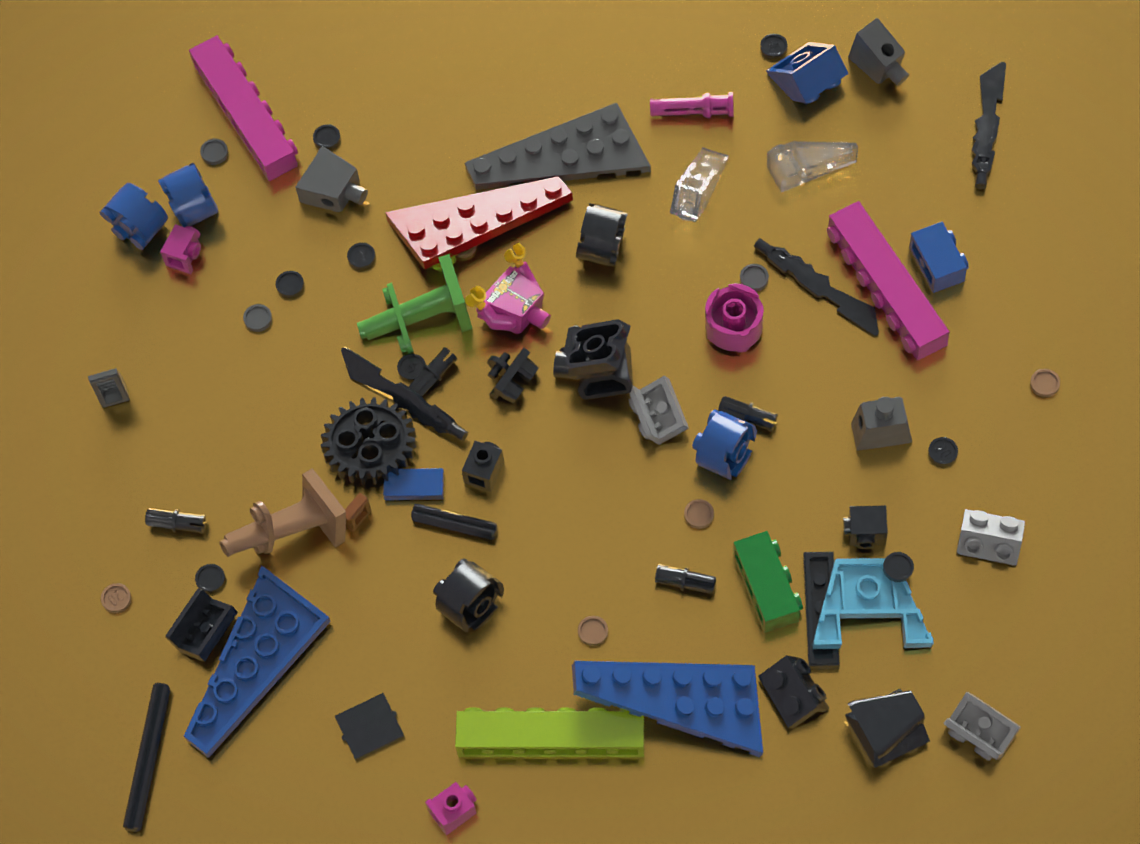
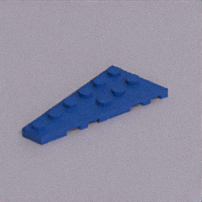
M263 566L259 570L258 579L253 590L251 589L248 594L245 608L241 616L237 618L221 653L218 667L210 677L202 702L198 704L184 734L185 739L208 758L331 622L329 616Z
M574 661L572 664L573 692L576 696L609 707L614 705L629 710V713L641 717L643 715L657 720L656 723L701 738L705 736L723 742L722 745L730 748L738 747L750 751L749 754L761 757L763 754L755 665Z

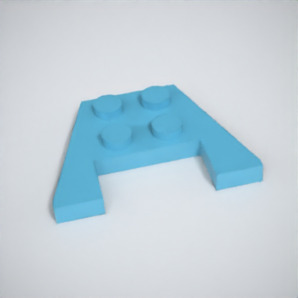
M885 558L835 560L812 644L813 649L841 648V618H901L904 648H931L934 641L931 633H928L920 609H917L913 601L912 592L907 581L894 582L884 574L883 563Z

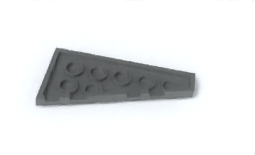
M617 102L464 162L465 169L476 190L508 187L511 183H529L558 176L562 181L596 178L599 174L607 173L626 175V171L641 170V173L651 172V165Z

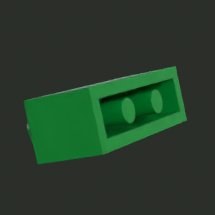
M768 531L734 541L733 555L764 633L799 622L800 610L803 609L802 601L798 592H792L790 587L792 577L788 567H782L779 560L781 550L777 540H771Z

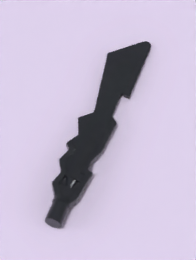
M1000 62L980 75L983 115L975 120L978 132L973 137L975 143L972 147V153L975 157L972 162V167L976 172L975 187L980 190L987 187V177L991 173L995 151L992 150V147L997 138L1000 117L996 115L997 100L1003 101L1006 72L1005 62Z
M761 238L755 242L754 248L763 253L767 260L782 273H788L793 276L801 286L817 298L826 297L839 306L837 309L838 313L872 336H878L879 329L875 307L831 287L829 276L816 273L812 264H806L800 256L791 255L785 248L774 247Z
M343 347L341 349L351 379L392 396L394 404L397 403L398 408L407 409L412 418H418L425 426H432L438 433H449L461 441L467 438L469 432L457 425L455 420L435 404L431 406L418 393L402 382L395 384L380 375L382 369L349 348Z

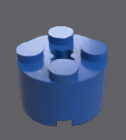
M194 162L158 180L165 195L168 196L170 200L168 201L175 216L178 217L182 227H191L219 212Z
M126 183L100 211V215L113 225L111 231L119 239L124 240L127 237L137 248L143 250L168 220V215L156 200L151 203L145 198L148 193L134 184Z
M714 409L708 417L704 432L698 433L694 439L692 448L697 450L695 462L697 465L729 480L732 479L731 475L734 477L738 476L751 455L752 450L747 447L750 440L755 442L756 427L726 412Z

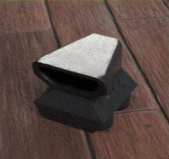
M619 319L582 325L573 334L572 342L575 345V349L567 355L565 363L569 367L568 378H581L578 386V393L581 398L588 400L626 394L632 391L631 348L627 343L631 327L629 324Z
M899 688L886 695L853 700L848 703L851 712L845 714L848 727L869 764L874 768L888 765L893 759L907 752H915L920 746L930 742L924 726V712L910 690L902 691Z

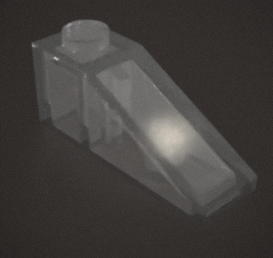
M792 141L785 145L779 144L770 151H767V168L779 190L783 192L856 163L858 146L856 143Z
M702 147L675 185L670 214L679 216L682 220L697 222L711 198L728 161V155Z

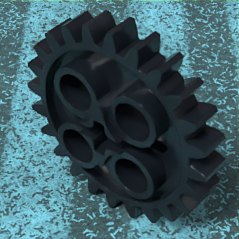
M376 397L372 398L370 404H366L364 398H361L360 405L358 406L350 401V409L346 410L343 407H339L340 416L330 415L332 424H324L326 433L321 434L323 442L321 449L326 464L329 463L332 472L338 470L340 479L348 475L350 483L360 478L361 484L365 485L367 478H371L374 485H376L380 476L385 481H389L388 473L390 472L398 476V466L407 468L406 458L414 457L412 449L417 447L415 428L413 427L412 419L407 417L406 410L399 412L397 403L389 408L387 399H384L379 405L377 404ZM370 457H376L372 460H367Z

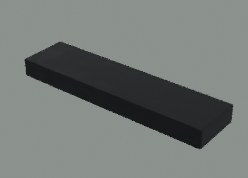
M834 551L803 552L808 665L811 670L839 669L840 667L839 649H813L812 647L834 565Z

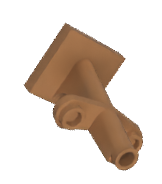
M312 468L302 474V500L273 514H270L262 501L253 503L254 507L250 508V514L255 522L225 534L224 539L219 541V544L227 557L250 548H254L258 554H267L273 551L275 540L319 526L336 547L345 542L346 511Z

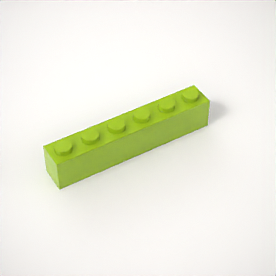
M471 707L466 708L464 711H457L455 748L458 757H644V716H635L630 714L629 710L623 708L619 711H607L604 708L595 707L590 708L588 711H576L573 708L564 707L559 708L557 711H545L542 708L533 707L528 708L526 711H514L511 708L502 707L497 708L495 711H483L480 708Z

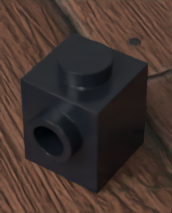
M474 441L462 468L464 483L492 492L504 464L502 449L491 442L481 443Z
M886 505L849 507V516L843 517V534L849 535L850 546L869 549L875 545H886L888 535Z

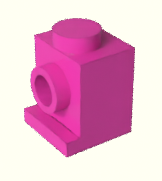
M175 224L160 251L165 265L191 274L193 271L191 262L198 257L201 249L198 240L200 232L190 226L182 227Z
M457 782L453 783L432 800L428 799L425 802L428 812L446 835L477 813L473 804L477 801L475 795L467 785L461 788ZM453 800H458V804L456 806H448V804L451 803Z

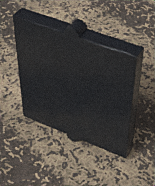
M384 693L335 715L336 721L343 733L342 740L347 742L356 761L405 738L396 719L398 716L397 712L392 711Z

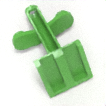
M450 254L438 257L446 285L399 305L392 282L388 283L387 287L382 290L387 305L393 304V308L357 322L361 339L368 338V340L401 329L402 335L397 336L402 353L408 352L409 354L414 351L406 326L444 312L456 314L462 332L473 329Z

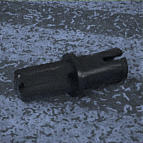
M443 347L441 352L428 365L424 364V370L408 387L423 397L436 381L440 382L442 380L441 376L458 360L457 357L452 353L446 361H443L450 352L449 349Z
M727 396L721 399L718 411L726 412L772 432L775 425L765 421L764 418L776 422L778 417L777 413L755 407L753 402L747 404Z
M149 508L146 511L145 524L147 526L172 529V532L184 530L203 534L205 529L203 522L206 521V515L182 513L180 509L167 511Z
M658 564L655 583L680 587L681 591H685V588L711 594L716 587V577L691 572L687 567L684 570Z

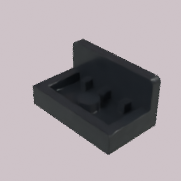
M198 588L167 632L166 639L181 653L205 662L238 611L232 605L212 599L204 590Z
M786 655L758 677L787 727L794 729L817 711H827L829 706L825 701L827 699L825 692L811 678V669L806 661L799 657Z

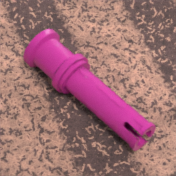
M729 92L728 95L713 96L710 93H705L702 97L650 99V115L654 117L703 114V117L710 118L711 115L728 114L729 117H734L733 92Z

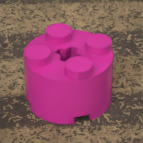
M728 284V287L720 290L718 288L710 294L705 305V329L709 341L724 350L741 353L749 350L758 341L763 330L764 308L756 291L743 284Z

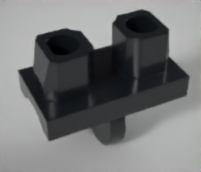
M523 347L510 366L507 362L511 357L506 352H503L500 358L492 355L487 360V364L491 368L488 376L495 380L498 374L502 375L489 394L495 400L500 395L502 398L514 403L524 388L511 380L513 376L517 374L529 382L539 369L528 358L531 352Z

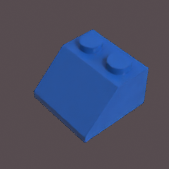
M808 42L766 70L771 79L792 101L804 102L805 104L817 100L820 97L819 93L825 89L838 86L841 83L840 79L849 74L835 45Z

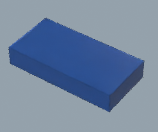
M443 468L398 469V476L390 472L388 473L389 481L384 480V500H438L444 497Z

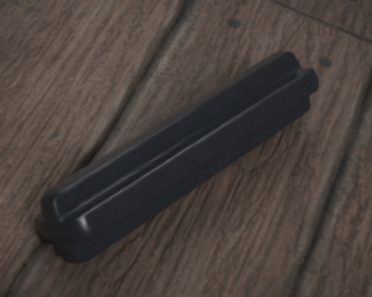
M415 504L411 512L413 521L489 540L495 539L498 531V526L495 522L421 504Z

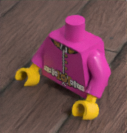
M520 243L513 245V250L508 249L504 254L505 260L509 263H514L515 267L510 266L487 292L482 287L475 286L470 289L471 294L465 298L466 305L472 308L477 307V317L484 320L493 330H506L519 334L530 323L540 329H544L551 318L549 313L542 310L544 293L527 262L522 261L526 250Z

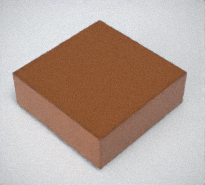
M361 493L345 509L346 528L350 531H355L371 513L368 498Z

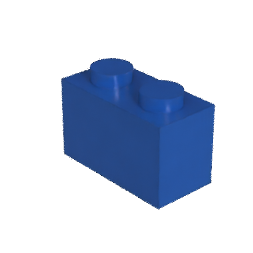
M943 221L911 233L909 248L933 293L965 281L966 271L969 268L967 258L963 253H959L956 247L955 236L951 230L947 231Z

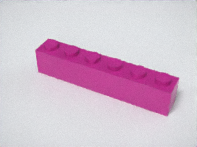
M218 35L189 49L194 67L268 181L297 167L295 155L298 154V150L291 139H285V130L278 119L275 121L272 119L271 115L273 114L266 100L261 102L258 98L260 93L255 83L247 81L245 78L247 73L240 61L235 63L233 60L235 56L229 44H223Z
M857 201L829 215L827 234L834 244L837 243L839 245L845 262L848 265L852 264L860 284L863 287L867 286L875 306L878 309L882 308L886 314V320L893 331L897 330L902 337L901 341L905 350L908 353L912 352L918 361L947 346L950 331L861 203Z

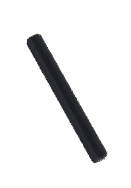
M155 683L152 688L123 827L127 831L139 832L142 827L170 694L169 685L164 683Z

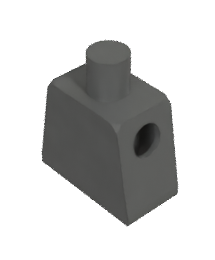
M878 18L857 32L848 58L871 79L880 84L889 77L899 86L909 77V73L901 66L905 55L904 49Z
M325 147L320 148L295 187L299 202L336 212L343 211L349 200L360 205L363 204L368 194L367 189L359 186L360 179L357 169Z
M881 397L878 400L863 402L859 405L851 422L856 451L912 443L902 397Z

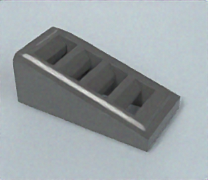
M117 368L88 376L101 407L104 408L130 400L126 383Z

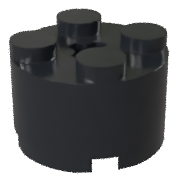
M589 203L580 232L581 237L577 245L576 258L615 267L619 254L618 249L625 233L628 213Z
M463 558L456 564L454 571L446 580H440L434 587L433 594L437 596L435 606L438 612L463 631L469 632L468 628L477 630L497 610L498 606L494 602L497 596L503 597L504 586L475 562Z

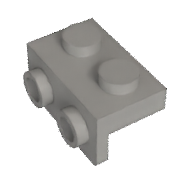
M663 376L642 389H638L635 386L632 387V391L629 393L631 396L629 404L632 410L638 414L641 422L638 424V427L644 438L660 445L689 429L669 378Z
M965 509L957 553L1017 565L1025 521L1017 520L1010 516L1002 517L987 514L980 510L972 511Z
M970 692L965 693L951 717L947 718L944 722V725L950 728L948 731L949 735L962 743L968 740L976 746L974 751L989 761L992 757L995 759L1002 758L1021 726Z

